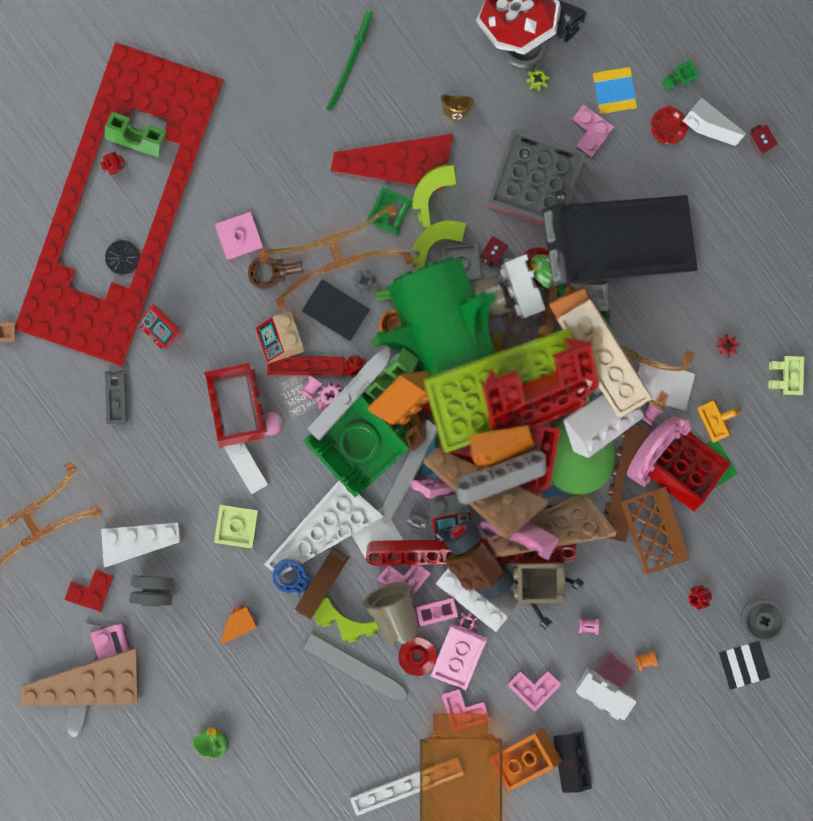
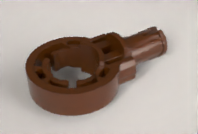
M261 256L251 262L248 268V277L254 286L261 289H270L279 282L286 281L285 277H276L303 273V268H296L303 267L302 261L278 264L283 263V259L275 260L271 257ZM261 260H265V262H260L259 265L268 264L272 268L271 278L268 281H262L263 284H268L267 286H261L255 281L256 279L258 282H261L257 276L259 266L256 265Z

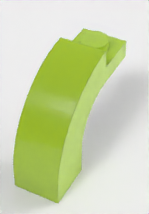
M454 163L433 168L421 178L416 187L413 197V209L421 208V211H418L419 223L423 222V227L431 226L429 209L431 194L442 186L456 185L457 183Z
M442 221L425 229L417 238L412 250L414 253H419V256L414 258L413 267H416L415 272L425 267L428 252L436 243L442 241L462 243L466 223Z

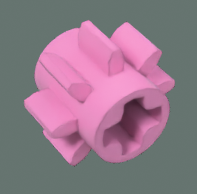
M461 612L462 617L460 619L455 618V620L459 622L458 627L472 632V628H478L477 625H474V621H477L478 618L472 619V612H469L468 616ZM464 618L472 621L469 628L461 626L464 623Z

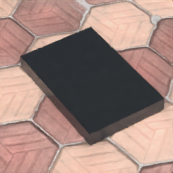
M321 279L302 309L303 313L349 342L370 311L368 307Z

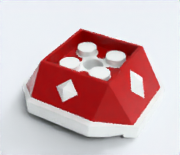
M486 0L476 21L496 48L526 54L557 33L561 5L558 0Z

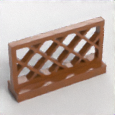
M535 283L536 287L544 288L542 300L545 310L542 311V315L537 319L531 315L530 317L534 322L525 328L519 321L521 316L516 317L512 311L507 313L504 351L508 350L509 344L514 340L518 345H522L517 338L524 332L532 341L553 334L555 315L550 307V303L556 300L557 286L546 288L541 283ZM510 298L511 302L508 303V308L516 304L515 302L513 303V298ZM517 321L523 331L514 336L510 331V326ZM536 323L540 328V334L533 338L527 329Z
M666 487L621 501L645 575L690 560ZM651 495L654 500L652 508L644 505L646 498ZM633 502L639 505L635 514L629 511L628 503ZM642 507L650 511L647 521L639 517ZM653 514L660 517L661 521L658 527L650 523ZM636 520L645 523L642 532L635 529ZM648 526L656 529L653 539L645 535ZM660 532L666 535L665 545L656 541ZM643 538L651 542L648 551L641 547ZM654 544L663 548L659 557L651 553ZM666 550L672 553L674 561L667 562L663 560ZM649 556L657 560L655 567L649 569L647 565Z

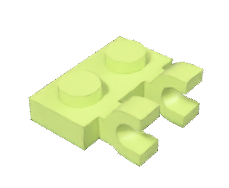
M784 356L783 362H769V370H783V381H768V389H783V395H803L804 357Z

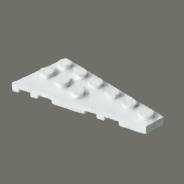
M338 481L264 565L273 571L274 566L279 561L288 558L295 559L302 564L384 516L360 495L354 497ZM288 564L289 568L284 569L280 576L292 570L291 564Z

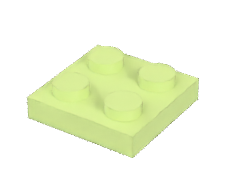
M220 505L214 543L253 548L258 510Z

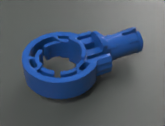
M283 559L273 568V582L283 592H294L300 595L301 592L307 590L311 583V575L306 573L302 564L295 559ZM288 564H291V568L297 571V577L294 581L285 583L281 580L280 574L284 569L289 568ZM276 575H278V579L280 580V583H281L282 585H280V584L277 582V580H276Z

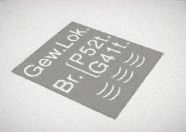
M289 375L274 383L292 420L319 407L316 400L320 397L317 393L320 391L319 388L313 395V400H310L298 391L306 384L308 376Z

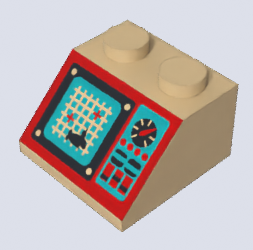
M291 311L273 316L255 328L267 364L304 352Z

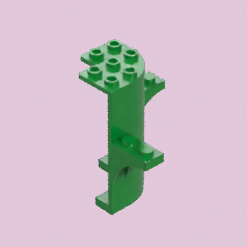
M453 256L439 263L436 261L426 264V267L418 269L417 272L412 273V271L401 274L400 277L393 279L394 283L387 286L401 325L392 328L393 331L387 332V330L377 332L376 337L370 340L373 347L389 346L398 350L404 347L418 358L416 364L418 372L427 371L430 377L496 354L488 327L489 310L492 303L497 299L495 292L487 294L486 291H482L474 295L461 257L453 259Z

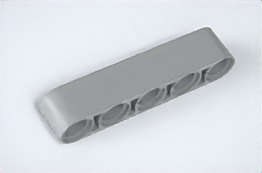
M533 451L460 478L455 484L458 501L462 504L472 503L543 476L547 471L545 454L541 451Z

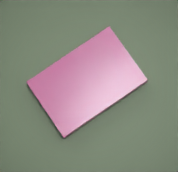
M451 624L431 676L466 690L487 638Z

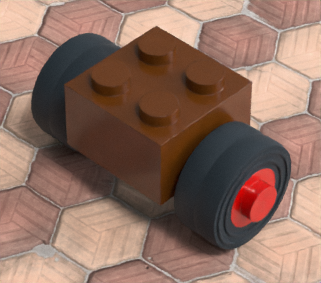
M471 520L461 522L453 527L444 538L445 544L452 552L445 563L465 590L479 589L488 600L502 596L513 585V576L505 566L497 563L483 542L478 543L481 539V532Z

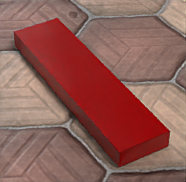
M290 356L267 364V375L344 376V357Z

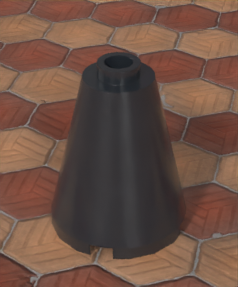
M558 0L561 5V11L555 35L564 43L569 42L580 30L578 25L580 21L584 23L587 12L582 8Z

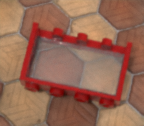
M250 363L204 372L219 449L260 439L265 440L264 433L267 432L266 422L261 421L260 415H264L262 403L258 404L257 398H260L258 386L254 387L253 381L257 380L255 369L251 370Z

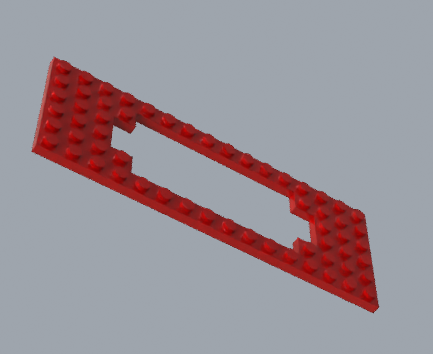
M115 42L16 321L15 330L122 367L124 366L223 83L222 78ZM134 109L168 121L165 128V140L178 144L179 148L130 288L111 282L104 300L70 288L76 270L59 264L102 142L107 121L112 112L130 118Z

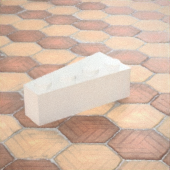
M180 523L101 529L104 568L182 542Z

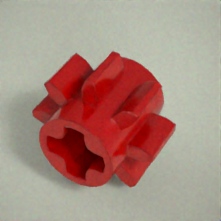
M116 152L104 155V161L100 162L102 170L104 172L108 171L109 175L121 172V166L125 165L123 157L121 155L117 156Z
M725 334L724 340L717 338L720 343L715 348H719V356L724 353L726 358H729L730 352L737 354L734 349L740 346V344H735V336L728 338V334ZM726 341L728 344H731V348L728 351L726 348H723V344Z
M358 355L350 356L347 362L343 363L346 376L350 375L351 378H354L366 365L365 358L361 359Z
M703 585L690 589L692 593L688 596L691 606L697 607V610L710 606L709 601L712 600V593L709 589L704 588Z

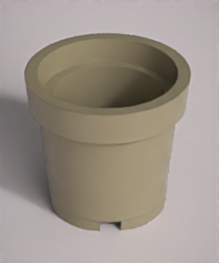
M500 275L470 283L474 295L482 291H486L487 294L495 292L497 299L490 307L488 321L512 311V307L508 308L507 304L511 301L504 282L500 283L498 280L501 278Z
M393 582L373 590L364 599V606L368 614L374 618L385 643L388 645H395L394 642L400 641L401 644L406 643L419 634L418 629L421 630L413 604V592L410 584L407 582Z

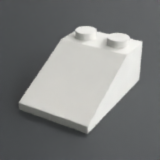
M641 358L637 367V373L653 397L649 402L686 411L695 374Z

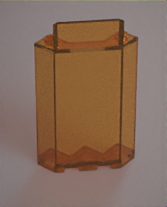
M488 713L433 714V734H429L428 738L420 739V821H502V739L495 738L494 734H488Z

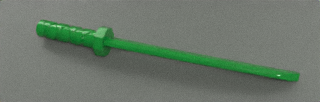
M365 12L359 33L354 37L355 43L326 107L328 111L336 105L361 45L366 42L365 35L373 15L372 12Z

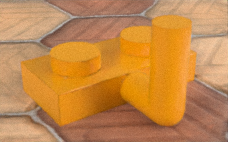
M717 400L697 408L713 443L732 435L726 420L742 412V408L737 406L722 413Z

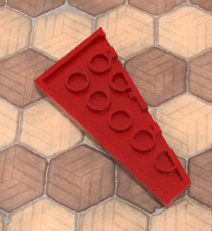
M453 134L334 152L331 172L417 186L427 172L437 166L448 164ZM444 186L438 188L437 190H444Z

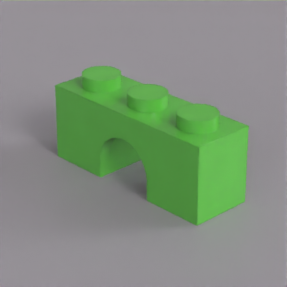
M115 112L111 113L105 126V140L159 158L165 144L166 130L150 124L147 125L146 130H139L130 124L129 117Z
M403 347L390 360L384 371L365 390V393L376 400L401 375L413 373L418 358Z

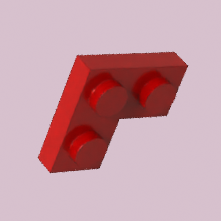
M95 569L90 586L87 587L71 581L64 600L102 612L114 575Z

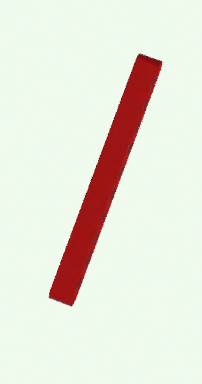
M482 538L478 542H483L497 563L571 562L577 555L575 543L555 547L549 559L541 557L538 551L496 558L486 544V539L488 538ZM437 539L371 541L366 548V562L372 566L444 565L452 552H450L449 547L445 544L444 539L441 542Z

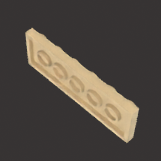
M592 299L557 319L563 329L569 328L571 330L573 339L588 341L592 344L598 385L618 418L652 400V395Z

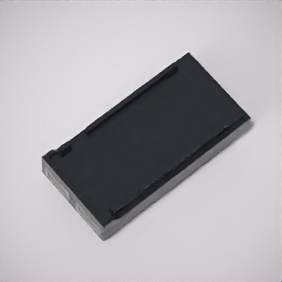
M688 195L578 204L564 203L542 209L552 286L669 276L698 271Z

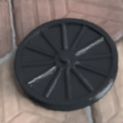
M126 240L113 242L105 253V262L108 268L120 275L129 274L134 271L140 259L136 246Z

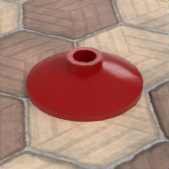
M415 637L403 643L399 650L398 660L406 673L413 676H422L434 668L437 654L431 642L424 638ZM415 653L421 654V658L419 660H416L414 658Z

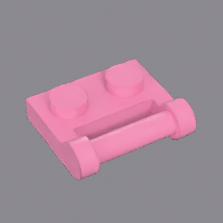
M124 622L90 632L98 659H104L117 653L111 636V632L114 631L117 632L122 652L130 650L124 632Z

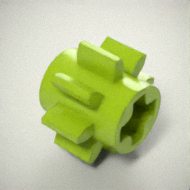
M535 67V72L528 71V76L531 78L527 79L526 83L531 84L530 90L537 88V91L540 92L542 86L547 88L548 85L544 81L549 80L550 77L544 75L545 69L541 72ZM540 76L541 82L535 83L534 79Z

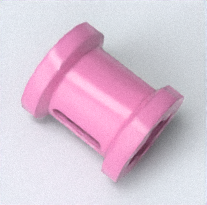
M309 375L306 384L298 391L310 400H313V395L323 384Z
M649 402V406L644 411V417L641 420L652 427L653 421L663 411L652 402Z
M580 616L578 633L591 632L598 635L599 618L585 619L583 616Z

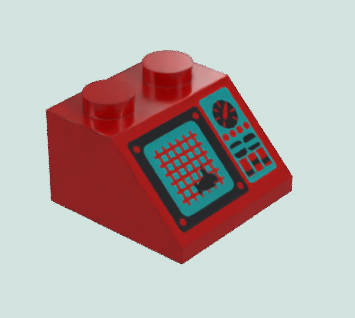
M152 304L139 320L142 324L140 328L147 335L151 333L156 338L153 342L160 349L164 347L168 350L183 335L182 331L155 304Z

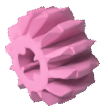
M329 382L328 387L322 385L323 391L317 392L320 397L316 399L319 408L324 411L345 387L337 382L334 385Z

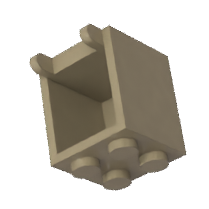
M564 562L518 563V567H514V580L518 579V586H514V599H518V604L565 603ZM522 572H529L530 591H522Z

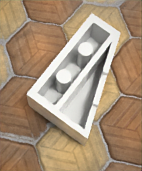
M527 254L502 264V269L499 270L503 281L506 280L508 283L507 292L509 297L514 298L516 303L514 310L517 316H521L522 319L545 310L539 289L533 280V272L529 270L526 262L528 260Z
M587 667L575 685L576 693L579 696L592 701L599 709L609 711V715L616 720H625L637 702L635 697Z

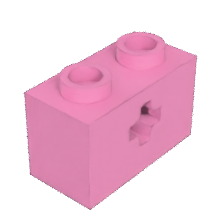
M453 597L416 606L420 626L458 617Z

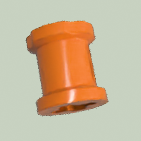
M653 649L643 655H634L639 672L649 666H658Z

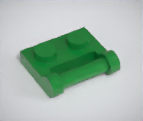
M382 187L367 219V223L398 236L400 233L399 228L409 206L412 207L413 201ZM397 201L401 202L402 206L393 225H387Z

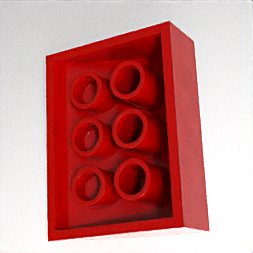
M689 431L686 436L680 433L681 437L679 439H673L653 464L654 470L650 471L647 475L661 487H666L671 495L694 512L707 499L730 466V463Z

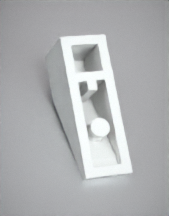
M702 97L683 120L697 133L734 146L746 134Z
M245 443L224 447L251 494L268 485Z

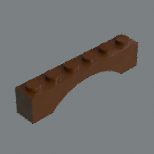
M631 426L620 436V439H623L622 447L618 446L616 458H619L618 465H614L612 476L615 477L614 483L609 485L608 495H610V501L605 504L603 514H606V520L616 531V536L608 537V539L626 542L629 526L621 505L623 481L634 456L650 435L651 429Z

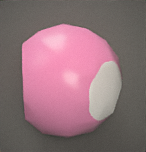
M266 412L264 415H261V421H265L267 432L264 434L275 435L280 432L283 424L279 414Z

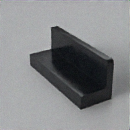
M583 731L553 736L555 749L562 759V762L558 765L562 792L575 793L592 789Z

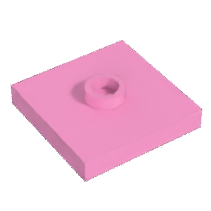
M251 212L215 224L227 261L263 249Z

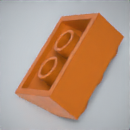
M427 371L401 375L368 407V410L391 425L406 424L410 421V417L422 409L421 406L424 403L429 402L423 379L429 378L430 375Z

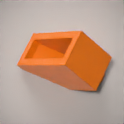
M240 605L232 609L233 614L228 617L220 641L222 645L258 627L248 606L243 608Z

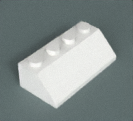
M602 392L563 421L573 452L589 458L644 416L641 406L618 418Z
M449 567L436 582L439 587L495 632H497L518 604V600L514 599L509 592L504 593L498 598L488 600L479 589L465 590Z

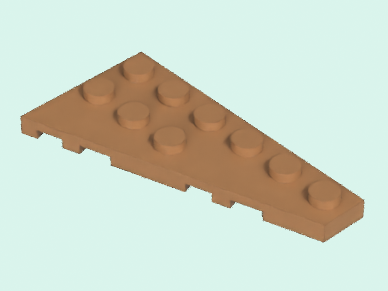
M440 448L434 450L423 462L455 492L457 480L478 472L475 465L448 452L445 453ZM514 486L468 504L508 540L546 507L548 501L518 486Z
M576 494L536 514L528 521L557 537L559 541L555 547L616 536V531L587 494ZM498 534L486 539V544L496 558L532 551L526 545L511 539L507 540Z
M137 647L74 667L65 672L56 673L53 676L22 684L20 687L21 706L137 705Z

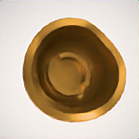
M444 94L440 97L443 114L455 120L465 118L474 103V99L466 95L450 96Z

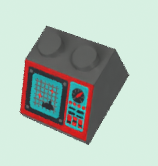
M457 494L429 499L434 535L441 528L448 533L459 523L471 520L469 504L460 503L457 499Z

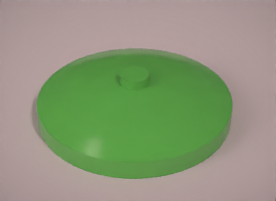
M562 420L555 424L552 428L561 430L551 483L559 490L569 494H587L604 485L609 479L615 464L613 441L588 458L573 452L564 421Z

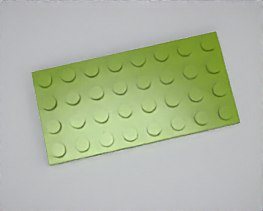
M567 328L423 379L443 451L447 453L471 444L470 435L492 432L482 391V386L491 369L494 370L498 377L517 370L522 385L555 371L552 355L566 349L564 338L573 339L571 330Z

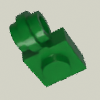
M691 59L674 68L673 71L676 77L673 78L670 75L664 78L662 86L670 90L677 85V80L684 86L698 78L700 75Z

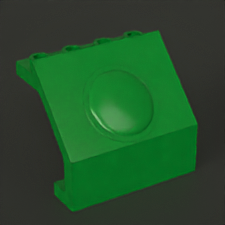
M365 391L320 441L312 433L303 440L309 449L317 455L321 462L327 466L354 497L361 494L410 449L404 436L408 432L407 429L400 424L391 425L371 413L368 407L375 400L367 395Z

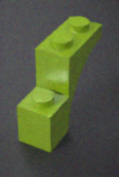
M329 597L323 599L314 614L317 626L321 624L322 627L334 624L333 620L336 619L343 641L348 640V643L359 640L358 636L366 634L367 637L377 633V629H379L375 621L357 622L346 618L336 610Z

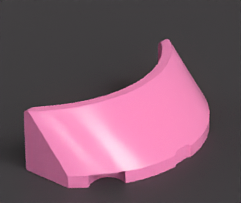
M672 416L661 423L641 445L626 475L645 487L650 481V477L647 474L654 470L653 464L673 439H679L681 437L680 433L686 436L692 429L689 421L685 418Z
M484 520L478 526L485 535L490 537L496 534L503 536L487 520ZM529 522L509 538L526 545L532 551H538L539 555L545 559H549L559 541L557 537Z

